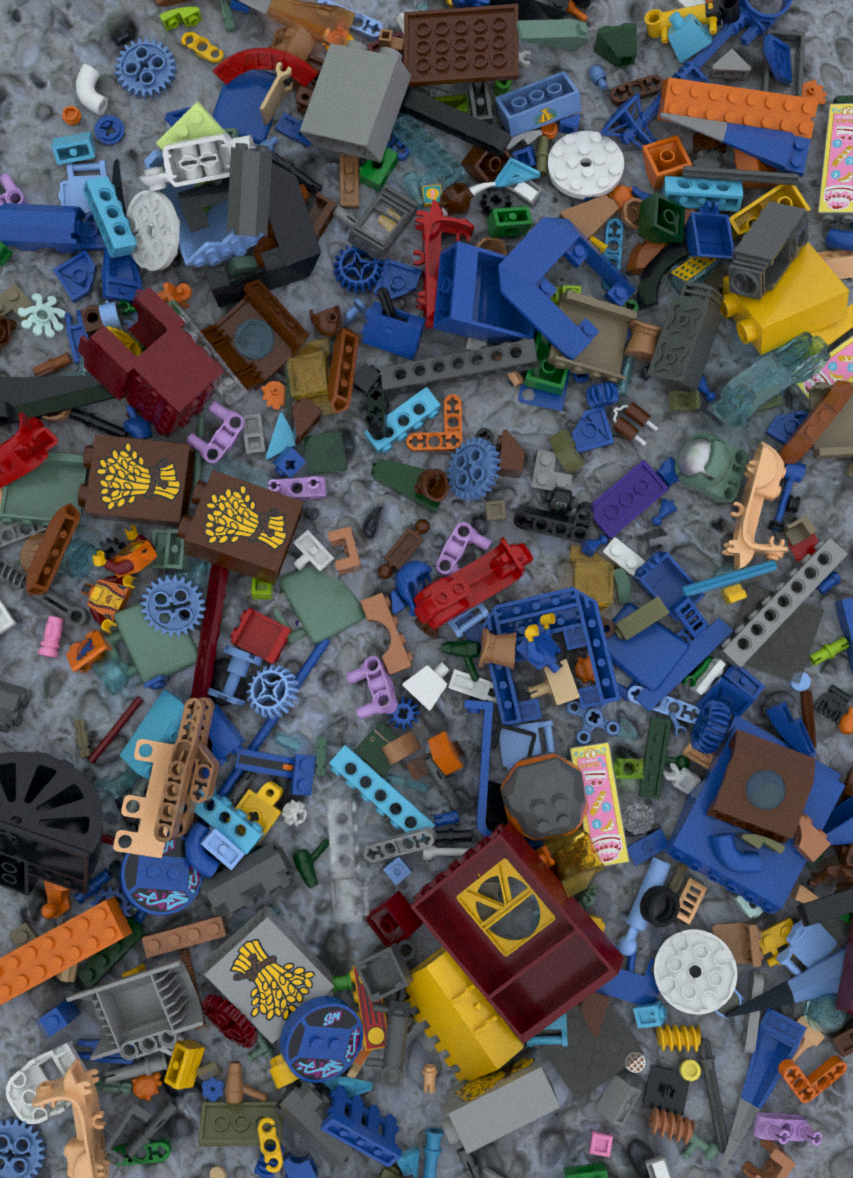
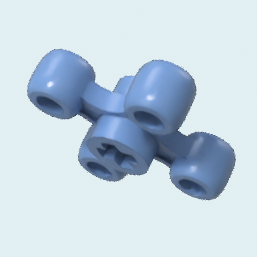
M571 700L566 703V712L572 716H579L583 721L582 728L574 736L577 744H588L591 740L592 730L597 727L603 729L608 736H616L620 732L618 722L614 720L609 721L603 717V708L609 703L588 709H581L580 702L577 700ZM572 704L576 706L575 711H572L570 708ZM591 713L592 715H596L597 719L594 720V723L593 721H589L588 718L591 716ZM610 725H613L615 728L613 732L609 729ZM581 734L585 735L584 741L580 739Z

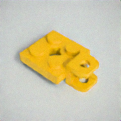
M269 781L261 787L258 793L248 789L235 809L243 810L248 815L246 818L249 820L251 819L249 813L257 812L259 820L254 821L263 827L262 831L267 834L282 813L274 805L282 796L283 788L275 782ZM269 789L274 791V795L269 793ZM240 824L238 831L243 835L246 833V828Z

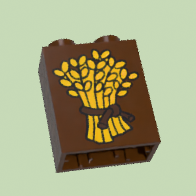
M95 434L94 445H86L84 449L83 465L84 468L90 469L88 484L82 483L79 487L78 505L79 507H85L84 512L94 519L179 528L183 516L189 515L195 450L190 444Z
M213 470L208 483L199 480L195 486L191 503L197 504L198 507L194 517L184 515L180 522L177 537L184 539L185 554L276 585L299 524L304 502Z

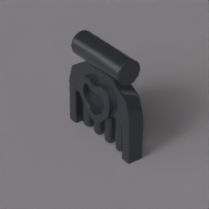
M831 684L828 688V691L831 693L820 695L813 707L814 710L821 712L826 704L822 715H825L830 710L827 718H830L833 712L836 711L831 720L839 725L841 717L847 712L846 702L848 703L852 696Z

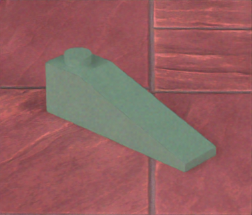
M523 20L516 22L520 41L575 52L590 40L586 22L579 20Z

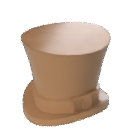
M630 320L629 328L632 331V336L623 355L636 361L651 363L662 327L638 320Z
M482 628V650L479 658V667L483 668L486 663H494L514 670L517 632L494 635L487 628Z

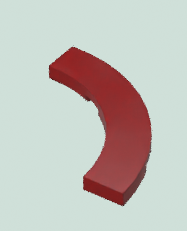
M252 48L237 52L224 59L213 69V72L226 85L237 76L249 70H276L278 62L282 63L283 68L281 71L283 72L287 70L288 66L291 67L292 74L290 77L299 82L303 87H306L319 73L301 58L273 48Z

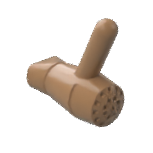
M230 1061L225 1086L226 1102L230 1104L240 1103L243 1101V1094L262 1102L267 1101L268 1095L243 1084L240 1061Z

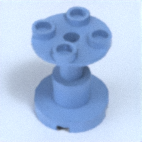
M225 645L223 652L232 655L226 670L230 672L222 692L209 688L208 694L222 698L232 704L243 706L244 703L246 704V701L234 697L241 676H246L251 663L260 666L263 658Z

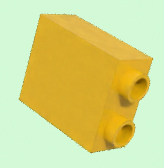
M807 242L801 248L798 257L794 258L773 291H765L761 300L730 293L729 275L724 277V300L721 301L722 306L719 307V310L725 319L732 317L735 320L740 340L744 344L752 343L760 355H763L845 319L849 290L810 243Z

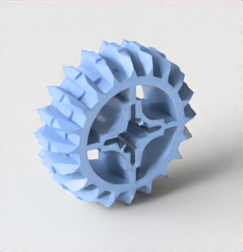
M271 665L270 668L263 666V672L257 670V677L251 676L254 681L247 683L251 689L246 692L250 695L247 700L251 703L250 707L255 709V713L261 714L265 718L269 716L274 719L276 715L282 717L283 712L289 713V706L295 707L292 702L293 700H298L295 694L300 691L295 687L299 684L294 680L296 677L294 674H290L289 669H284L281 665H278V667ZM274 677L282 678L281 680H276L273 683L269 681V679ZM272 700L277 703L273 706L264 705L266 702L269 703Z

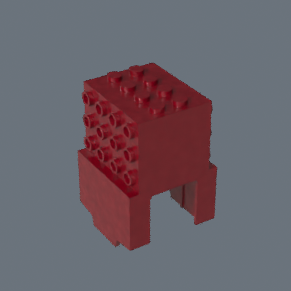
M150 287L144 292L137 289L132 306L138 312V321L128 331L146 350L139 356L134 355L104 325L89 340L85 336L80 337L78 352L84 358V368L118 401L126 397L128 404L133 408L136 407L140 411L141 416L146 421H150L160 435L169 438L180 427L185 428L190 423V418L194 414L198 416L204 410V406L212 398L224 370L219 362L208 356L207 351L202 346H198L193 341L192 336L188 332L183 331L186 322Z

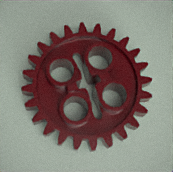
M210 993L201 1003L202 1010L205 1012L204 1015L208 1017V1020L213 1023V1026L217 1027L219 1032L232 1042L235 1041L238 1046L251 1048L258 1039V1033L255 1031L256 1028L251 1025L252 1022L246 1019L247 1016L241 1014L240 1009H237L227 999L223 1000L220 995L217 996Z

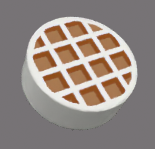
M632 1050L625 1055L624 1063L629 1071L638 1073L645 1067V1058L639 1051Z

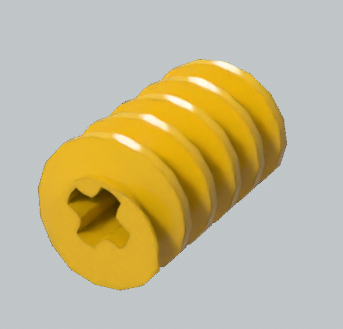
M665 1024L663 1029L661 1026H657V1044L661 1046L662 1052H665L666 1046H669L671 1052H673L674 1046H677L679 1052H681L682 1046H685L687 1052L690 1051L691 1046H693L695 1052H698L701 1043L700 1026L697 1025L694 1028L693 1025H689L686 1028L685 1025H680L679 1029L676 1024L672 1025L671 1029L668 1024Z

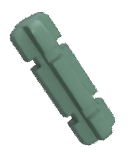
M219 0L226 31H235L236 27L229 0Z
M317 737L316 745L318 747L316 748L315 762L317 767H315V774L317 776H325V764H327V748L325 746L327 745V737Z
M99 1079L97 1083H94L96 1090L99 1092L103 1090V1092L120 1094L122 1092L125 1095H130L133 1088L132 1082L125 1081L124 1083L118 1081L107 1085L106 1080L102 1081V1079Z

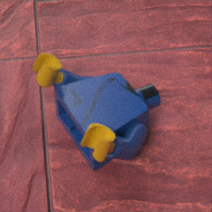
M550 613L542 615L540 618V622L544 627L540 626L538 628L536 624L527 627L525 630L526 639L516 649L538 670L547 665L555 674L563 665L556 658L561 649L551 638V628H549V625L555 623V615Z

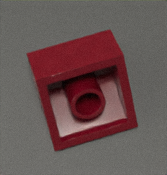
M400 891L386 898L363 916L385 947L395 942L398 944L408 938L423 924Z

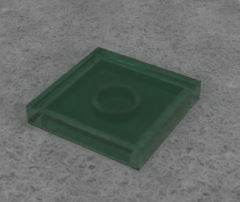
M342 431L311 435L304 438L309 476L347 470Z

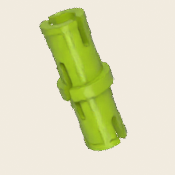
M842 636L831 644L823 645L822 649L808 655V658H812L810 662L813 666H817L828 658L833 659L837 653L850 646L845 644L848 641Z

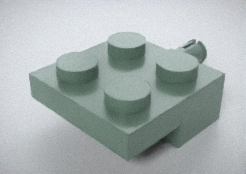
M153 529L151 543L155 546L157 558L149 564V568L189 570L191 556L185 554L184 539L177 537L178 529Z

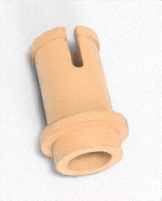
M426 1064L424 1069H422V1074H424L423 1092L428 1093L429 1089V1093L436 1092V1074L438 1070L433 1064Z

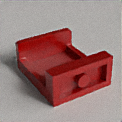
M248 608L247 611L244 610L239 619L241 621L239 627H235L231 633V643L275 665L287 643L289 633L291 634L293 630L251 608Z

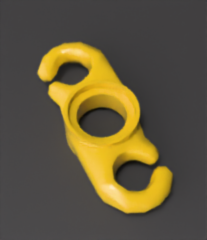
M186 32L181 37V43L184 46L186 45V38H193V42L187 44V47L194 50L198 57L204 58L211 63L222 61L224 57L223 50L220 49L218 51V48L211 45L207 38L201 37L194 32ZM200 44L208 46L205 51H199L197 48ZM218 51L219 57L213 58L212 53Z
M266 1117L260 1120L257 1127L260 1149L265 1156V1163H269L272 1158L277 1159L278 1164L276 1167L266 1166V1170L275 1173L281 1170L283 1157L280 1140L276 1135V1128L272 1127L269 1132L263 1130L265 1123L275 1124L272 1118ZM273 1139L276 1142L275 1150L268 1151L264 1145L265 1141Z

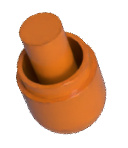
M849 707L847 714L841 717L838 725L839 731L845 735L853 733V707Z

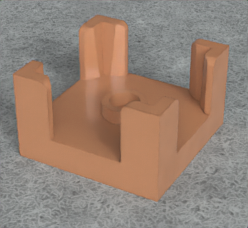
M351 527L327 532L332 547L343 545L346 557H348L335 561L339 575L362 570Z
M762 1139L760 1145L770 1152V1157L764 1166L759 1170L749 1161H746L741 1168L750 1178H787L796 1163L785 1150L772 1140Z

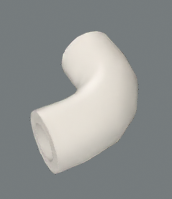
M83 64L75 83L77 96L82 105L101 116L108 107V98L98 94L95 90V84L100 73L91 66Z

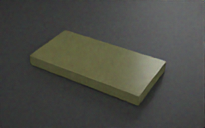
M278 1101L240 1102L237 1104L202 1102L198 1146H260L257 1127L260 1120L266 1117L272 1118L275 1124L265 1123L263 1130L269 1132L272 1127H275L276 1135L280 1140V1146H282L284 1118L274 1109ZM268 1139L264 1145L276 1146V1142L273 1139Z

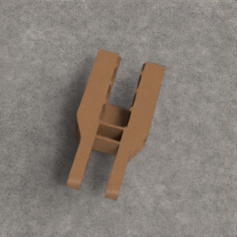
M191 698L184 705L179 733L170 756L154 828V836L159 842H167L188 834L193 823L196 803L206 802L214 794L220 763L207 748L214 713V702L210 698ZM195 763L194 772H192L193 764ZM178 764L181 765L180 773L177 772ZM204 767L209 769L210 775L208 778L203 775ZM189 783L191 784L190 792H188ZM173 785L177 786L175 794L172 792ZM199 790L205 793V795L202 796V794L199 793ZM185 803L187 804L186 812L183 811ZM169 806H172V811H171V814L169 815V814H168V807H169ZM180 824L183 826L182 832L179 831ZM164 827L168 828L170 833L169 837L164 835Z

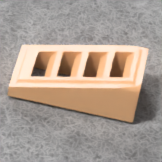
M690 877L688 878L678 896L680 907L688 911V913L685 915L679 911L677 918L690 925L707 887ZM691 885L700 890L698 894L689 889ZM687 892L696 897L694 901L686 897ZM685 900L692 904V906L689 908L682 903Z
M795 883L790 894L792 899L802 903L819 899L817 895L799 883Z

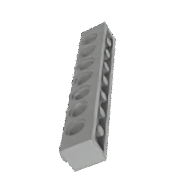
M831 538L825 541L820 540L813 547L815 551L811 555L808 553L800 561L802 565L798 569L795 567L787 575L789 579L785 583L783 581L774 588L776 592L772 597L768 595L760 603L762 607L758 611L755 609L747 617L749 621L745 625L740 624L734 630L735 636L732 639L727 638L720 645L722 649L719 653L735 669L741 668L848 555ZM818 556L824 558V565L818 562ZM805 569L811 572V579L805 576ZM792 583L798 586L797 593L792 591ZM779 597L785 600L784 607L778 604ZM766 611L771 613V621L765 619L764 614ZM752 625L759 629L758 635H754L751 632ZM739 639L745 642L744 650L740 649L737 645Z

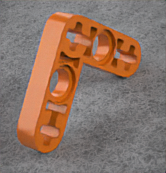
M450 394L444 399V432L410 434L406 440L407 448L410 451H456V447H461L462 409L459 396ZM451 399L458 403L454 408L455 413H451V406L447 405ZM450 418H456L459 424L453 428L447 422ZM423 437H426V447H423V443H418L417 447H413V444L409 443L413 441V438H417V441L421 442ZM437 437L440 440V444L437 447L430 446V438ZM442 437H446L445 441H450L452 437L459 441L456 443V446H452V443H445L446 447H442Z
M836 1055L830 1057L807 1077H805L792 1059H785L778 1066L779 1074L802 1103L812 1101L847 1070V1064Z

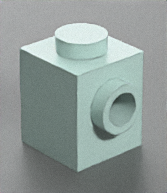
M736 893L731 895L745 916L756 918L763 913L761 907L745 901L740 895Z

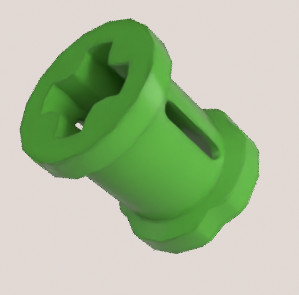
M512 80L495 81V94L500 96L510 92Z
M347 972V975L337 977L332 975L334 983L332 991L334 994L337 991L347 989L353 991L350 972Z

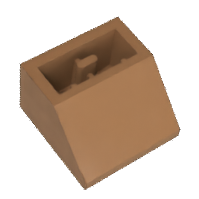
M302 26L286 27L276 31L272 44L267 48L282 50L306 61L316 40Z

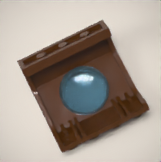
M260 279L246 283L243 288L246 292L244 298L217 323L199 330L196 334V337L246 392L252 389L257 391L297 355L309 337L307 331Z
M737 729L729 741L728 748L732 749V753L717 795L707 808L706 815L785 844L789 838H794L813 786L815 758Z

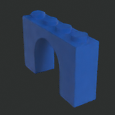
M215 703L209 736L212 741V754L220 763L219 767H221L228 761L226 757L229 754L235 755L243 748L241 744L246 740ZM195 763L193 764L192 772H194ZM204 767L203 775L206 778L209 777L210 772L208 768ZM189 783V787H188V792H190V788H191V784H190V783Z

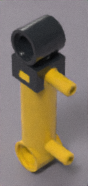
M715 0L664 12L653 9L647 12L644 20L648 35L652 38L661 36V42L665 44L669 41L668 29L673 26L669 21V17L677 11L682 18L693 14L702 24L708 25L710 34L717 32V26L721 25V19L727 24L734 23L740 18L741 13L739 0Z

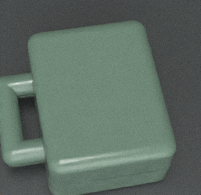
M304 567L300 571L298 569L279 579L282 591L297 619L300 620L303 628L293 630L291 634L289 633L287 643L293 644L307 635L310 643L316 646L323 640H329L364 620L366 616L362 605L346 584L312 567ZM274 609L276 622L292 629L282 614Z
M164 594L157 595L159 601L167 600ZM173 602L170 603V606L176 609L177 605H174ZM137 603L114 615V623L117 624L115 626L117 630L111 634L104 635L113 650L104 652L119 681H125L138 675L141 682L145 684L160 675L168 677L196 664L198 650L189 630L188 635L181 631L180 637L177 636L176 632H173L172 637H170L169 632L161 634V629L155 631V625L148 627V624L151 622L150 619H143L147 613H141V610L146 606ZM168 613L160 614V619L163 622H168L171 619ZM120 641L123 642L133 663L127 667L124 666L115 647V644Z

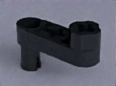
M373 388L369 391L367 396V415L364 417V422L368 426V432L374 440L383 439L387 429V408L390 403L381 388Z

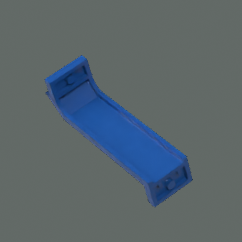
M464 700L463 709H467V713L479 714L480 710H483L475 826L485 837L492 833V830L486 826V807L493 702Z

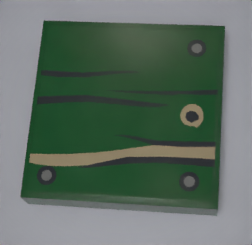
M381 721L354 751L377 773L384 777L396 763L390 765L381 747L399 737Z

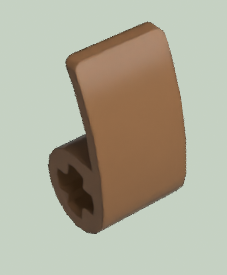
M412 731L381 747L390 765L421 748Z

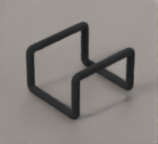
M504 724L497 726L492 749L497 747L501 728L532 736L527 757L532 756L536 741V734L534 732Z

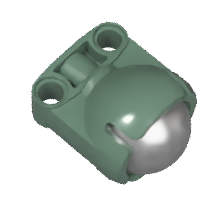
M702 432L690 438L691 442L682 446L676 458L675 471L679 480L687 487L710 498L713 503H732L736 499L747 462L746 452L743 449H737L714 434Z

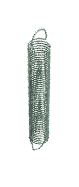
M291 370L286 371L284 414L290 413V406L292 408Z

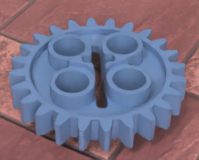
M138 38V44L131 41V47L124 45L126 51H119L121 57H116L118 64L114 65L117 80L122 85L123 90H128L130 96L135 93L137 99L142 95L144 100L147 99V95L154 99V94L156 93L161 97V90L167 93L166 86H173L170 80H176L174 74L177 73L175 67L177 64L168 46L164 47L162 42L157 45L156 39L149 43L148 38L145 39V42Z
M473 437L472 440L467 439L466 443L461 442V448H455L456 454L451 453L453 460L448 461L451 467L446 469V471L450 472L446 477L451 480L449 482V486L452 487L450 491L454 492L456 497L466 501L480 500V496L486 497V491H492L491 484L496 485L494 479L500 477L496 472L501 470L497 466L501 460L497 459L500 453L495 451L497 447L493 446L492 442L480 437L479 439Z
M167 573L165 580L159 576V583L152 580L151 584L153 587L147 586L146 590L148 593L142 594V597L147 600H142L140 603L146 606L141 610V613H147L143 619H150L151 622L148 624V627L155 625V631L161 629V634L163 635L169 632L170 637H172L173 632H176L177 636L180 637L181 631L188 635V628L194 631L196 628L194 623L200 625L201 621L199 618H204L205 615L201 611L206 610V606L201 605L206 601V598H200L203 591H197L199 584L192 586V578L186 582L185 575L178 579L177 573H175L173 578ZM182 590L187 596L180 598L176 592ZM157 594H164L167 600L159 601ZM187 601H190V602H191V604H183V603H185V602H187ZM171 602H173L174 605H177L176 609H173V607L170 606ZM186 609L190 612V616L184 617L180 614V611ZM168 613L171 619L168 622H163L160 619V614Z
M9 1117L6 1122L4 1119L0 1120V1158L5 1162V1165L0 1164V1178H35L34 1174L38 1175L41 1171L39 1167H43L45 1164L42 1159L47 1156V1153L42 1151L47 1148V1144H41L46 1137L38 1136L41 1129L35 1131V1124L29 1126L26 1121L21 1123L18 1117L14 1122L12 1117ZM1 1137H5L8 1144H4L1 1141ZM21 1139H25L28 1142L27 1147L22 1145ZM18 1160L24 1162L25 1168L19 1166Z

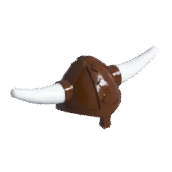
M459 182L448 186L440 196L443 216H448L452 213L467 214L471 199L482 190L495 186L496 183L486 182L470 188L466 184Z

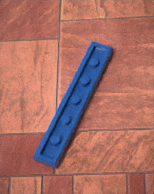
M718 618L705 630L700 638L696 639L689 646L686 654L658 690L650 691L645 688L635 697V700L649 713L716 649L733 630L723 620Z

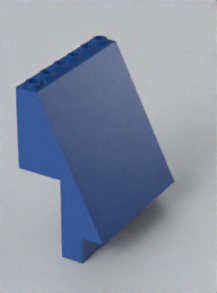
M735 714L729 721V727L727 728L724 740H722L721 745L715 751L705 779L687 795L665 853L670 855L672 859L686 864L691 870L707 876L710 881L724 886L726 890L740 895L745 901L761 907L764 912L774 914L783 908L807 861L792 846L795 835L793 839L789 838L785 844L780 843L786 847L782 854L773 852L763 844L760 849H755L736 837L738 833L755 834L754 832L706 815L708 806L719 791L732 753V749L728 748L729 741L737 729L794 751L796 750L789 744ZM815 760L814 783L803 813L813 821L812 825L816 829L823 830L845 785L839 782L840 773ZM771 770L755 772L746 784L748 800L765 783L777 784L783 790L782 795L784 796L785 787L783 780L777 773ZM733 833L735 846L739 851L743 853L757 851L761 858L762 872L747 874L737 873L728 869L718 859L714 848L713 835Z

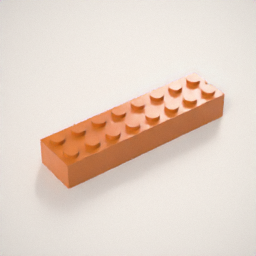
M667 78L663 81L657 121L673 123L659 116L660 113H668L792 132L795 136L811 139L814 121H811V119L816 116L818 99Z
M114 896L1 957L0 1005L132 934L133 932L116 897Z

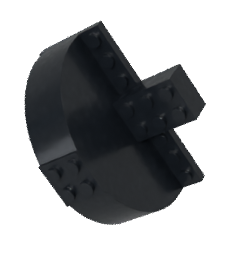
M39 751L0 753V886L29 896L38 879H42L87 895L90 890L91 876L100 858L103 835V809L94 786L82 772L73 766V763L65 759L53 757L48 753H41Z

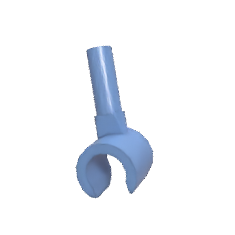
M670 712L669 716L674 725L673 734L680 737L677 733L679 728L686 734L687 729L681 726L674 713Z

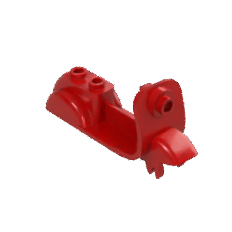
M434 199L430 212L419 210L416 212V215L422 217L415 218V222L419 223L415 226V229L422 231L423 245L422 251H413L414 256L417 255L421 258L419 261H414L413 265H422L423 291L418 293L419 298L416 299V302L419 305H416V308L423 311V318L426 319L425 330L432 329L434 324L441 234L456 236V242L460 238H464L466 243H469L475 228L467 219L443 216L441 207Z
M20 412L18 414L20 422L18 431L13 437L0 445V488L41 465L47 459L49 449L58 443L57 437L48 428L44 427L40 419L35 417L29 418L24 412Z
M502 537L499 545L484 556L422 589L414 597V602L417 605L414 612L421 623H428L432 629H438L519 580L525 574L524 567L533 561V555L524 543L509 545L504 537Z

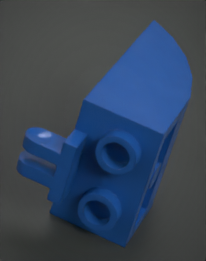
M706 200L704 207H699V212L690 213L684 231L688 251L693 257L734 260V243L729 215L719 214L718 201H714L711 206V201Z
M657 551L636 569L632 579L651 600L659 596L670 612L667 615L678 622L679 620L669 608L684 596L682 587L694 582L668 552ZM702 592L689 596V598L696 605L705 594ZM684 607L680 612L683 613L688 607Z
M853 796L834 807L822 830L828 836L827 840L831 845L853 843Z

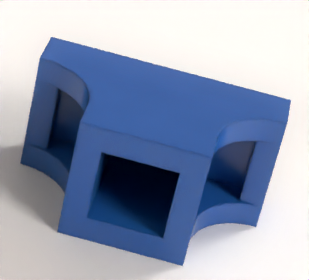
M291 1151L283 1155V1167L286 1171V1178H318L319 1171L310 1153L303 1157H296Z

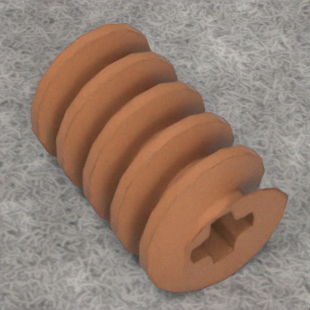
M653 1107L648 1125L652 1128L653 1135L659 1130L660 1137L663 1138L666 1132L668 1140H671L673 1135H675L677 1143H679L682 1137L683 1144L687 1145L694 1132L695 1120L692 1119L690 1121L688 1117L682 1118L679 1114L674 1116L670 1111L666 1114L665 1110L661 1109L658 1111L657 1107Z

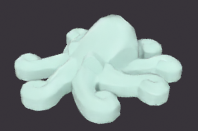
M35 293L32 295V300L36 302V306L18 309L20 317L30 315L27 320L22 321L21 327L28 330L33 326L32 331L35 336H41L42 331L45 330L44 335L48 338H53L55 332L51 329L50 322L55 331L61 332L63 324L58 323L55 314L58 318L64 319L66 312L52 307L57 303V299L54 296H48L47 303L43 304L42 296Z

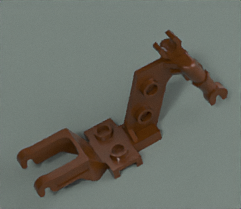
M853 766L848 771L844 782L845 787L838 799L839 803H836L835 806L853 796ZM853 843L833 845L839 865H828L824 869L818 870L817 873L810 872L811 878L807 880V885L816 887L818 883L829 877L839 881L836 884L837 890L833 894L850 889L853 886V873L851 872L853 864L849 863L853 857Z

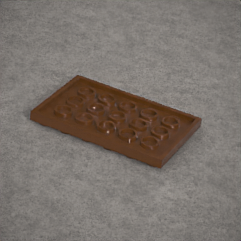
M518 4L404 12V66L411 74L408 87L519 79V34L516 22L519 21Z

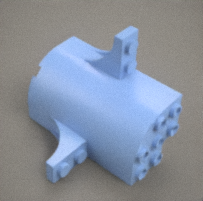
M153 150L144 160L147 169L162 166L163 170H165L163 150ZM215 180L206 181V182L203 183V184H206V183H209V182H212V181H215ZM169 182L166 183V188L155 190L163 193L171 200L177 217L180 220L179 249L186 266H218L221 262L235 256L245 255L247 253L246 250L256 245L263 236V232L259 233V237L235 235V230L232 229L231 233H227L228 200L204 207L210 227L191 233L177 193L196 186L189 184L174 187Z

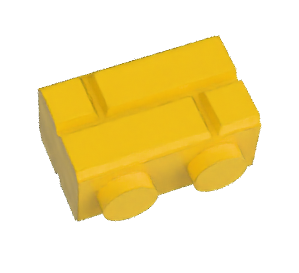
M192 1039L176 1041L164 1082L177 1090L192 1088L197 1077L196 1070L200 1066L205 1047Z

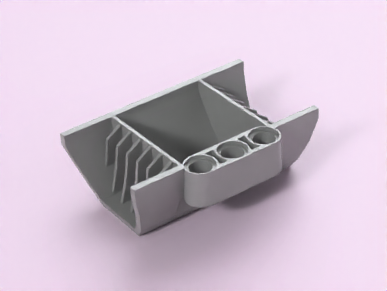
M181 959L68 995L66 998L67 1002L75 999L92 1002L102 1027H104L100 1041L90 1056L91 1061L120 1052L124 1059L132 1060L167 1049L175 1045L181 1032L202 1026L205 1023L199 997L189 972Z

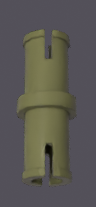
M540 136L537 138V152L535 153L536 170L540 171V177L547 176L549 138Z

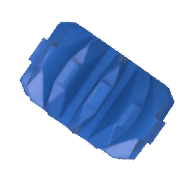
M605 382L588 387L586 390L588 406L597 408L616 404L619 400V391L616 384Z
M401 697L402 704L398 702L395 712L386 715L394 716L388 722L391 724L396 720L395 729L402 723V730L405 731V723H408L409 727L413 728L410 722L411 719L418 723L419 720L414 718L413 715H420V711L413 712V709L417 708L418 704L410 707L409 705L412 703L411 698L405 704V697ZM401 708H404V710L408 709V718L403 719L402 717L400 719L398 717Z
M265 1146L268 1151H273L276 1146ZM281 1146L282 1155L284 1152L283 1146ZM261 1151L254 1172L261 1178H273L275 1173L266 1170V1166L276 1167L278 1161L272 1158L269 1163H265V1156Z

